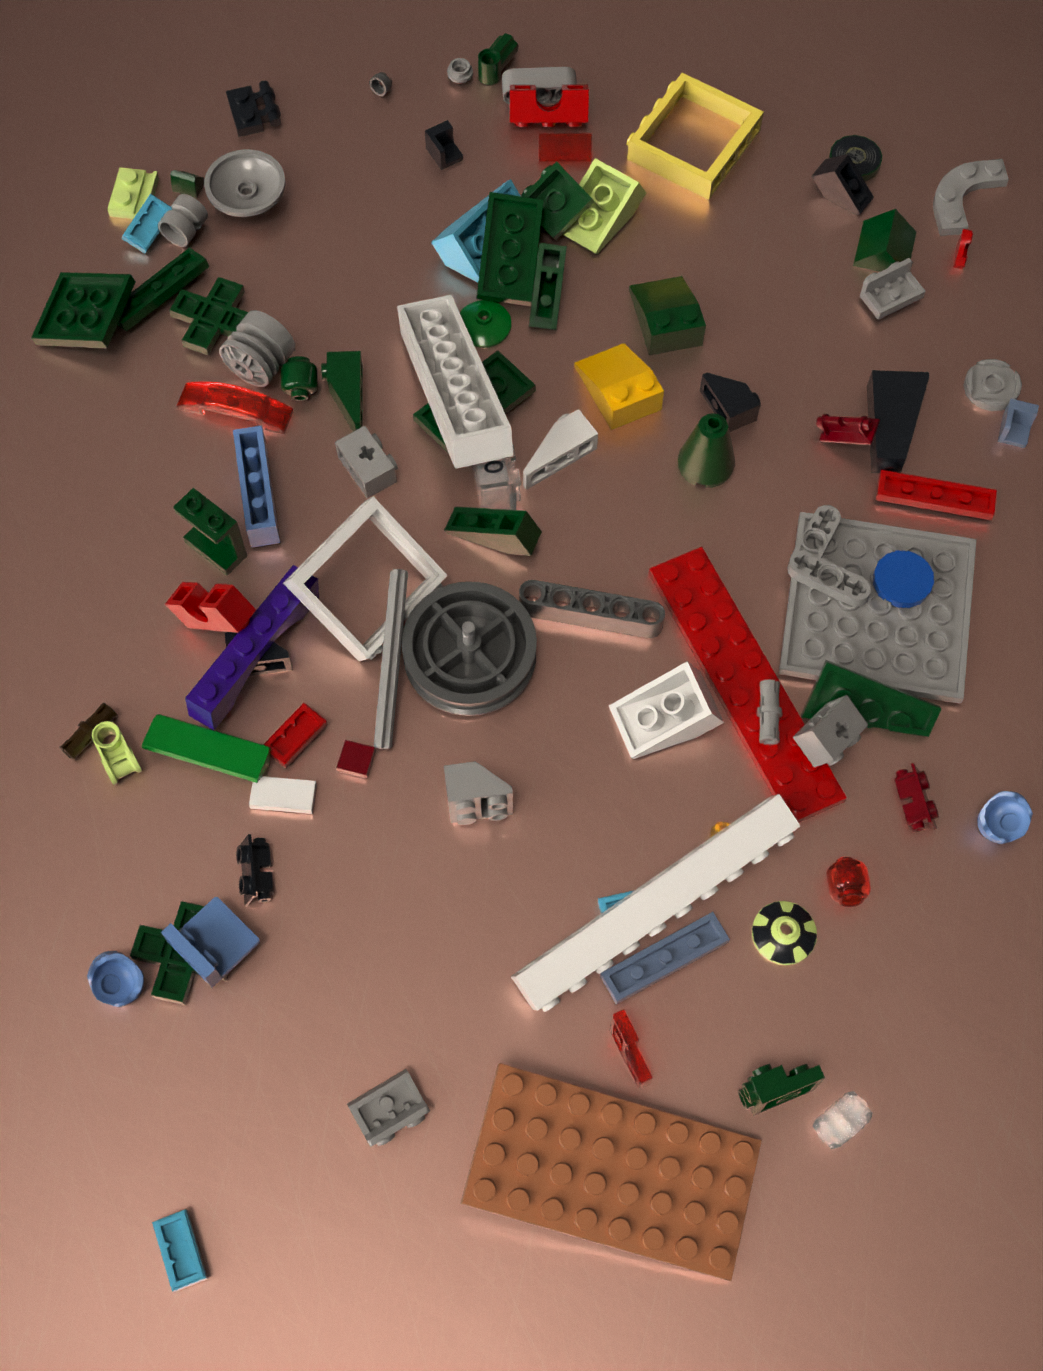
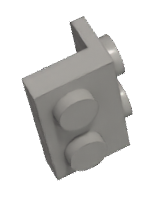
M910 258L902 262H894L887 269L879 273L874 272L864 280L860 298L878 320L924 298L925 289L910 272L913 264Z
M407 1069L347 1103L370 1147L375 1144L381 1146L388 1143L395 1137V1132L405 1126L411 1128L418 1125L425 1119L424 1115L430 1111Z

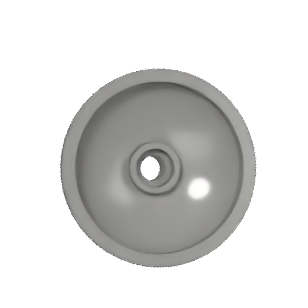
M251 149L236 150L219 157L211 164L204 179V188L210 203L219 211L236 217L255 216L268 211L281 199L286 185L284 171L279 162L267 153Z

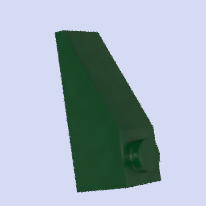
M539 243L529 327L556 330L567 246Z
M361 351L327 352L326 363L321 364L322 380H327L331 396L354 432L363 427V364Z
M455 507L444 529L449 535L506 554L527 556L532 555L542 533L527 511Z

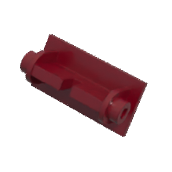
M823 414L816 420V426L822 430L819 441L871 445L880 419L868 418L867 416L856 418Z
M912 763L913 772L908 773L907 769L899 770L895 773L896 778L894 779L900 800L913 798V802L902 805L907 825L912 827L913 832L924 830V824L928 823L935 830L937 827L934 819L939 818V814L934 800L929 801L925 791L930 789L925 771L920 772L916 765Z

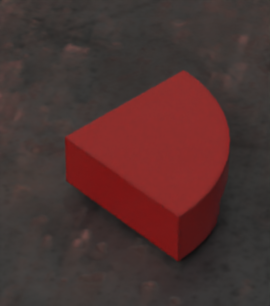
M962 230L956 246L953 268L963 269L968 258V247L973 237L972 230Z

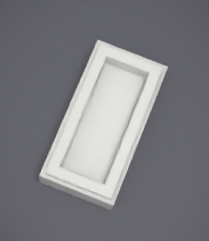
M262 776L258 783L252 782L249 807L250 809L313 814L317 783L311 780Z

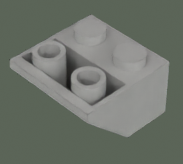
M476 761L444 765L451 823L457 822L459 825H468L476 822L477 819L489 818V820L498 821L507 818L508 815H513L512 786Z

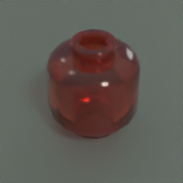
M842 857L830 865L826 871L829 895L841 906H858L869 896L871 892L868 869L863 862L851 857Z

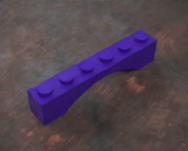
M292 565L250 617L249 624L237 633L185 697L190 717L215 730L233 708L247 678L264 653L286 629L302 620L309 612L306 606L283 584L298 567ZM312 575L304 585L319 599L318 578Z

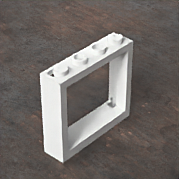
M374 496L364 501L283 582L358 661L368 658L372 660L383 651L385 622L362 645L304 583L368 518L426 578L406 599L404 621L424 597L443 586L441 582L448 576Z

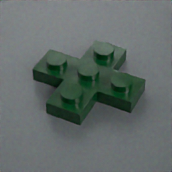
M218 277L207 297L181 289L169 312L171 317L191 324L182 338L183 347L209 355L220 334L229 337L232 332H236L237 325L248 313L236 308L245 293L243 285Z
M181 901L173 926L180 930L204 906ZM140 925L130 957L134 960L160 965L151 996L156 999L185 1005L194 975L198 973L166 941L161 934L163 930ZM228 974L225 975L221 980L226 981Z

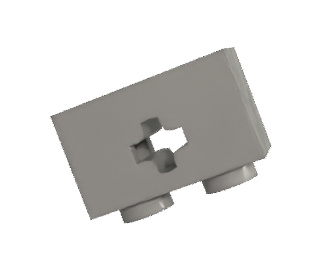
M365 426L335 441L339 460L366 498L397 482L395 470L398 467L394 458L390 454L386 455L383 452V446L375 433L371 435Z
M846 695L827 702L793 736V739L814 767L826 763L831 766L844 757L843 751L846 748L853 746L861 739L859 734L868 724Z

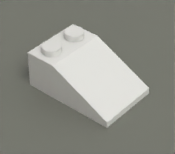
M688 661L609 705L632 759L697 738L724 723L701 671Z

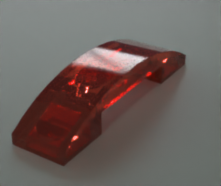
M217 382L186 383L177 403V409L200 415H204L206 410L253 421L256 422L257 426L262 425L263 430L284 435L293 414V408L269 396L246 388Z

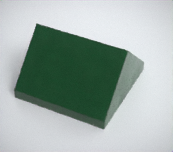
M896 208L864 220L853 266L881 272L894 262H902L908 258L911 259L916 237L915 229Z

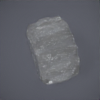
M854 1091L847 1092L816 1118L813 1128L823 1143L826 1142L831 1149L841 1147L870 1122L873 1113L867 1107L868 1104L862 1097H859Z

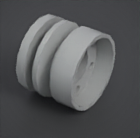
M250 310L237 325L236 332H232L220 346L219 354L223 362L239 378L254 386L265 387L270 383L272 377L277 374L279 366H282L295 351V342L292 335L276 319L261 311Z

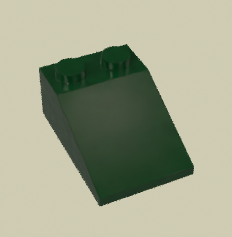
M682 276L629 286L630 295L649 356L703 346L706 324L700 305Z

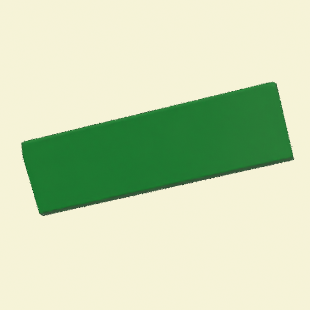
M160 714L154 717L142 743V748L255 783H258L270 766L271 749L268 746Z

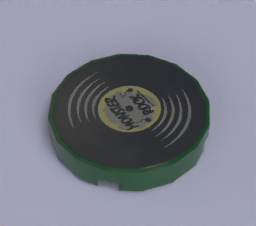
M844 136L831 147L829 158L849 154L864 181L875 177L880 170L882 162L881 150L874 141L864 136Z

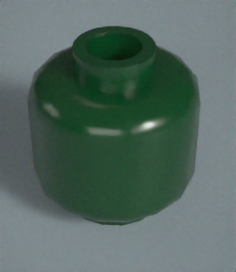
M302 356L291 357L288 359V362L282 365L281 389L285 394L290 395L292 400H307L309 395L317 391V367L314 363L310 362L309 358Z

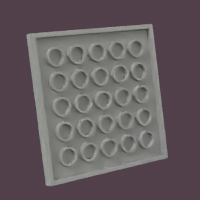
M800 512L795 548L813 513ZM826 516L822 519L819 529L824 531L831 518ZM841 518L839 526L822 558L868 580L871 585L870 596L864 605L853 607L791 577L778 674L817 680L825 660H828L916 697L961 704L964 699L977 539ZM810 537L806 540L807 545L815 549L822 546V542L818 538ZM897 550L910 551L920 555L929 563L934 572V585L929 596L920 605L911 608H898L890 605L891 602L886 599L883 600L878 596L873 586V573L878 561L886 554ZM801 562L797 568L802 570L806 567V563ZM816 567L814 569V572L812 573L813 577L816 576V573L818 571V568ZM831 573L821 575L822 581L826 584L831 585L837 582V578ZM842 581L839 589L843 590L846 581ZM855 587L852 594L857 596L861 589Z

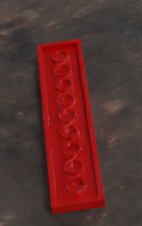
M701 546L649 568V576L772 796L780 794L798 823L844 803L847 797L828 764L814 767L793 739V736L805 724L781 682L779 687V707L782 708V716L779 717L780 742L774 745H765L759 742L760 717L757 716V708L760 707V682L769 679L776 682L779 679L703 547Z

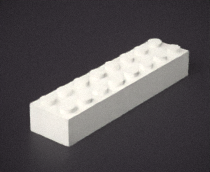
M452 295L397 306L401 336L455 469L513 456L510 423Z

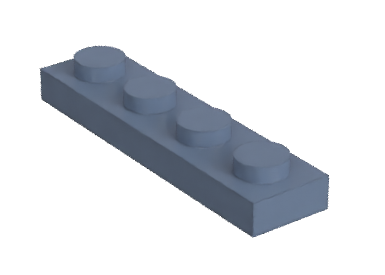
M711 912L600 973V978L617 1005L729 943L730 938L714 912Z

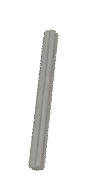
M403 569L391 570L389 579L374 747L383 750L390 749L393 740L408 572Z

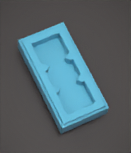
M150 194L122 235V240L146 254L160 233L158 222L167 211L172 210L171 206Z
M185 1209L152 1222L172 1292L208 1279L188 1210Z

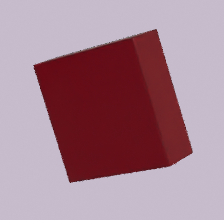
M345 740L336 767L337 772L367 779L376 752L375 747Z

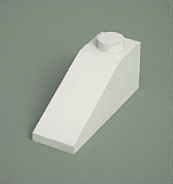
M579 409L571 414L566 413L562 415L542 441L523 471V486L526 490L597 449L598 432Z

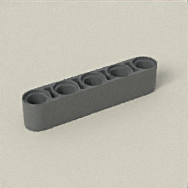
M538 580L525 581L519 589V601L532 618L644 638L657 637L663 629L665 610L660 603ZM529 596H535L539 599L536 601H529L526 598ZM559 601H564L568 605L558 606L555 603ZM586 607H595V608L598 609V610H597V611H594V612H590V611H587L585 608H586ZM624 612L627 616L618 617L614 613ZM652 617L655 618L657 621L647 622L644 618Z

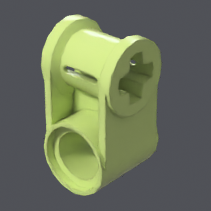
M109 721L96 725L92 731V739L112 784H117L118 779L135 771L137 773L142 772L131 747L128 746L118 726ZM107 736H116L113 742L102 744Z

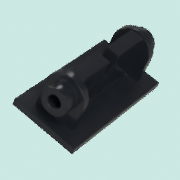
M248 834L243 842L238 845L236 851L237 863L241 864L242 876L239 879V893L244 895L245 906H248L255 897H258V902H269L274 894L272 872H260V868H270L271 866L270 845L266 843L265 838H255L252 842L251 834Z

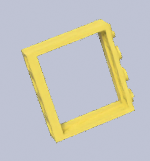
M681 73L676 81H672L669 84L663 98L657 99L653 111L649 115L644 116L636 133L632 132L628 137L626 143L628 145L627 160L709 200L760 132L764 111ZM681 97L741 125L707 172L646 143Z

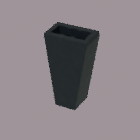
M872 370L867 384L868 418L880 419V422L870 445L871 473H880L881 470L901 473L926 391L929 372Z

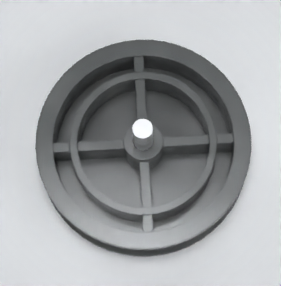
M458 582L443 586L424 597L414 607L406 620L402 634V653L406 674L416 692L429 704L442 711L456 715L475 716L499 710L514 701L524 691L535 669L537 638L531 616L522 603L513 595L494 585L481 582Z

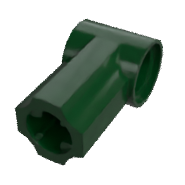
M505 33L499 36L490 48L479 52L478 79L481 83L494 85L500 81L501 71L518 51V43L514 40L513 36Z

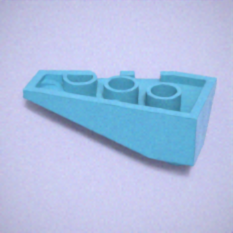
M511 179L493 191L494 193L520 196ZM489 195L449 225L431 242L445 266L477 283L479 280Z

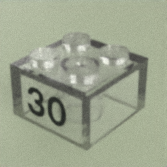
M514 445L513 456L472 465L480 508L516 510V502L521 501L519 488L521 486L519 469H515L514 461H516Z

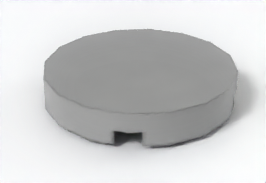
M997 359L981 360L971 367L965 376L963 384L965 394L973 404L981 409L1002 411L1006 409L1010 399H1018L1022 388L1020 375L1017 371L1014 372L1010 368L1011 365L1005 361Z

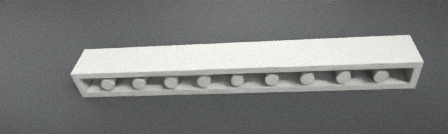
M780 794L768 797L520 969L511 978L533 1010L538 1011L542 1008L544 1012L548 1011L560 1002L559 995L568 989L573 993L587 983L586 976L594 971L597 974L602 973L614 964L612 958L621 952L627 955L641 945L638 940L646 934L652 937L665 929L667 926L664 922L673 915L676 918H680L693 908L691 906L693 901L699 897L705 900L719 890L716 885L725 879L731 882L744 873L742 867L750 861L756 864L769 855L767 849L776 843L780 847L795 837L792 832L799 828L800 824Z

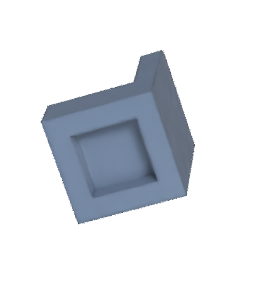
M1010 399L1003 413L998 442L1025 448L1028 444L1030 429L1037 416L1039 405Z

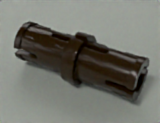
M102 703L85 722L81 721L77 725L78 729L59 748L64 754L75 761L82 751L93 742L92 731L95 726L104 721L112 722L118 715L111 707Z

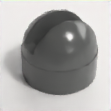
M380 72L370 79L369 85L376 95L384 96L392 87V79H389L386 73Z

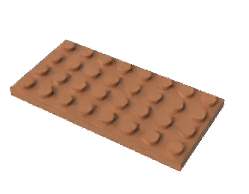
M499 1063L460 1204L732 1281L762 1140Z

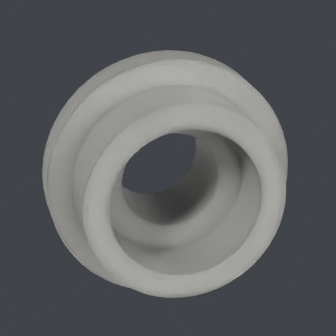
M456 58L448 66L447 75L455 83H465L472 78L473 68L466 59Z

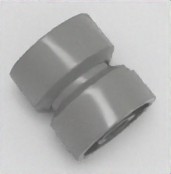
M180 194L171 205L172 210L167 211L158 222V229L168 241L179 247H185L195 236L196 231L207 220L208 213L197 199L187 194Z

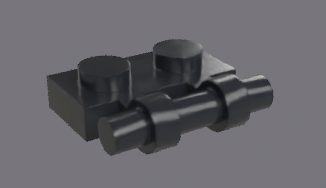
M261 81L259 83L260 90L256 93H253L251 85L226 91L238 137L264 132L262 123L270 122L273 127L281 124V112L279 106L274 102L276 96L268 81ZM265 104L263 110H258L257 106Z

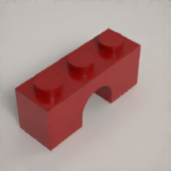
M562 84L561 98L552 106L542 105L537 100L536 85H510V123H515V126L528 127L531 123H541V126L554 127L557 123H567V126L579 127L583 123H588V84Z
M182 582L165 603L187 628L239 633L249 624L250 617L256 611L234 585L215 584L211 591L207 592L200 583Z

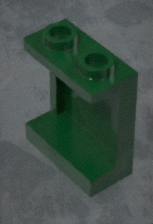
M192 488L174 505V511L193 526L183 536L185 543L228 576L247 557L237 521L195 488Z

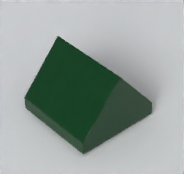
M173 170L170 173L173 192L187 194L197 199L204 186V177L180 170Z

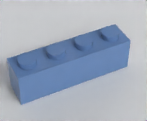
M262 425L233 430L245 526L251 548L280 543L267 445Z

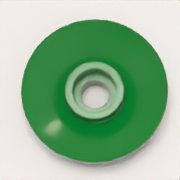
M488 300L475 301L460 311V315L475 347L488 348L496 346L503 342L511 331V317L508 311L496 302Z

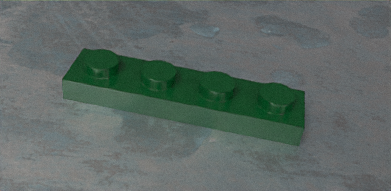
M190 247L131 292L118 326L126 332L209 268L207 259Z

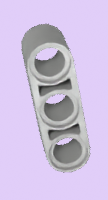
M570 67L508 69L502 74L503 100L510 105V85H536V98L541 104H556L562 95V84H577L576 72Z

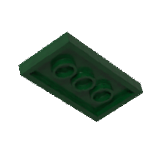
M489 192L476 299L531 306L544 200Z
M498 350L482 362L505 415L536 391V385ZM427 403L413 414L414 421L449 454L430 405Z

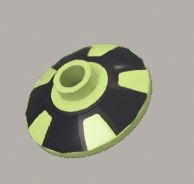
M778 901L766 905L756 915L752 925V938L757 950L766 959L780 965H792L803 961L812 952L817 940V929L813 918L803 907L788 901ZM782 925H788L791 928L792 933L784 934L782 933L780 927Z

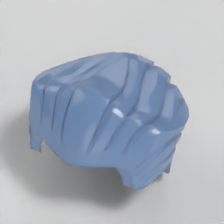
M1001 791L988 800L977 817L978 828L986 839L994 843L1005 844L1019 839L1026 834L1033 812L1029 803L1021 794L1014 791Z
M103 952L92 961L87 974L89 985L96 999L103 1003L123 1007L136 1000L143 991L144 975L133 960L121 952Z

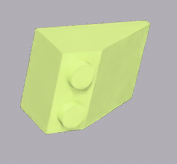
M595 158L579 183L595 202L562 235L597 255L634 215L646 192L638 181Z

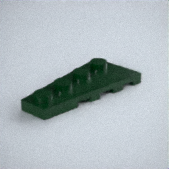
M825 660L801 713V717L811 719L827 702L847 695L867 722V728L876 727L894 732L929 737L942 709L938 705Z

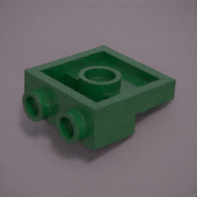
M556 161L553 165L547 166L542 171L541 178L534 185H529L521 194V197L544 200L541 226L555 240L595 202Z
M767 1064L752 1071V1076L747 1079L748 1082L742 1084V1089L738 1090V1095L746 1110L750 1108L753 1116L814 1091L825 1079L820 1065L809 1069L808 1064H804L789 1071V1076H787L782 1065L772 1069L771 1065Z

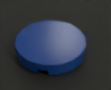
M897 550L886 554L878 561L873 573V586L878 596L883 600L886 599L891 602L890 605L898 608H911L920 605L929 596L934 585V572L929 563L920 555L910 551Z

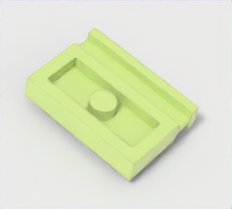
M119 167L107 208L109 216L134 219L150 194L155 195L159 181L157 171H153L152 174L146 173V170Z

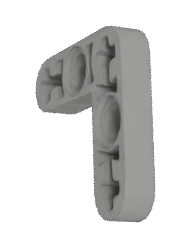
M822 505L813 514L790 557L787 567L788 574L794 580L853 607L862 606L867 602L871 593V585L868 580L822 558L841 519L840 512L834 506ZM826 516L830 517L831 520L827 523L824 531L819 529L822 519ZM810 537L818 538L822 542V546L815 549L807 545L806 540ZM801 562L806 563V567L802 570L797 568ZM816 567L818 568V571L816 573V576L813 577L812 573L814 572V569ZM831 573L837 578V582L831 585L826 584L822 581L821 575ZM844 580L846 581V584L844 585L843 590H841L839 588L841 587L842 581ZM855 587L861 589L857 596L852 594Z

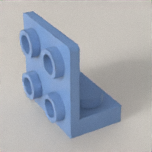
M214 897L180 930H177L170 923L161 932L166 941L211 988L260 943L259 938L218 897Z

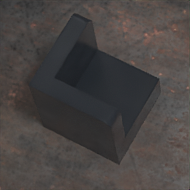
M448 120L425 130L426 150L441 170L463 160V154L454 143L453 127Z

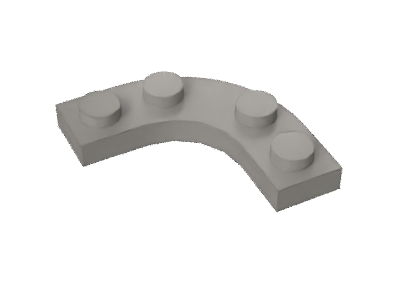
M1003 159L964 163L949 171L942 178L933 200V211L940 236L959 235L963 229L968 230L969 226L963 208V197L978 189L1007 186L1009 178Z

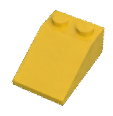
M625 343L574 362V367L611 430L662 410L664 396L662 386L651 368Z

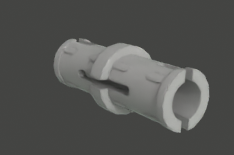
M770 679L760 682V707L757 708V716L760 717L759 742L765 745H774L780 742L779 717L782 716V708L779 707L780 682Z

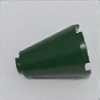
M711 413L700 419L680 449L678 468L681 475L693 485L698 483L706 485L705 488H713L722 485L731 477L735 467V456L726 419L719 414Z

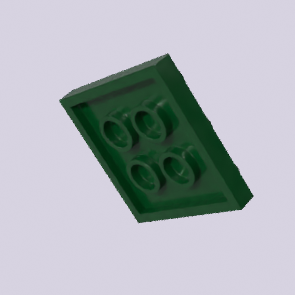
M60 272L31 339L36 345L108 348L136 281L131 274Z

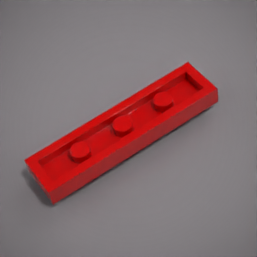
M881 470L878 477L875 500L992 520L995 514L997 490Z

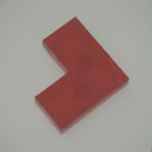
M623 1009L613 1014L609 1032L637 1088L642 1089L651 1084L653 1077L637 1047L639 1038Z

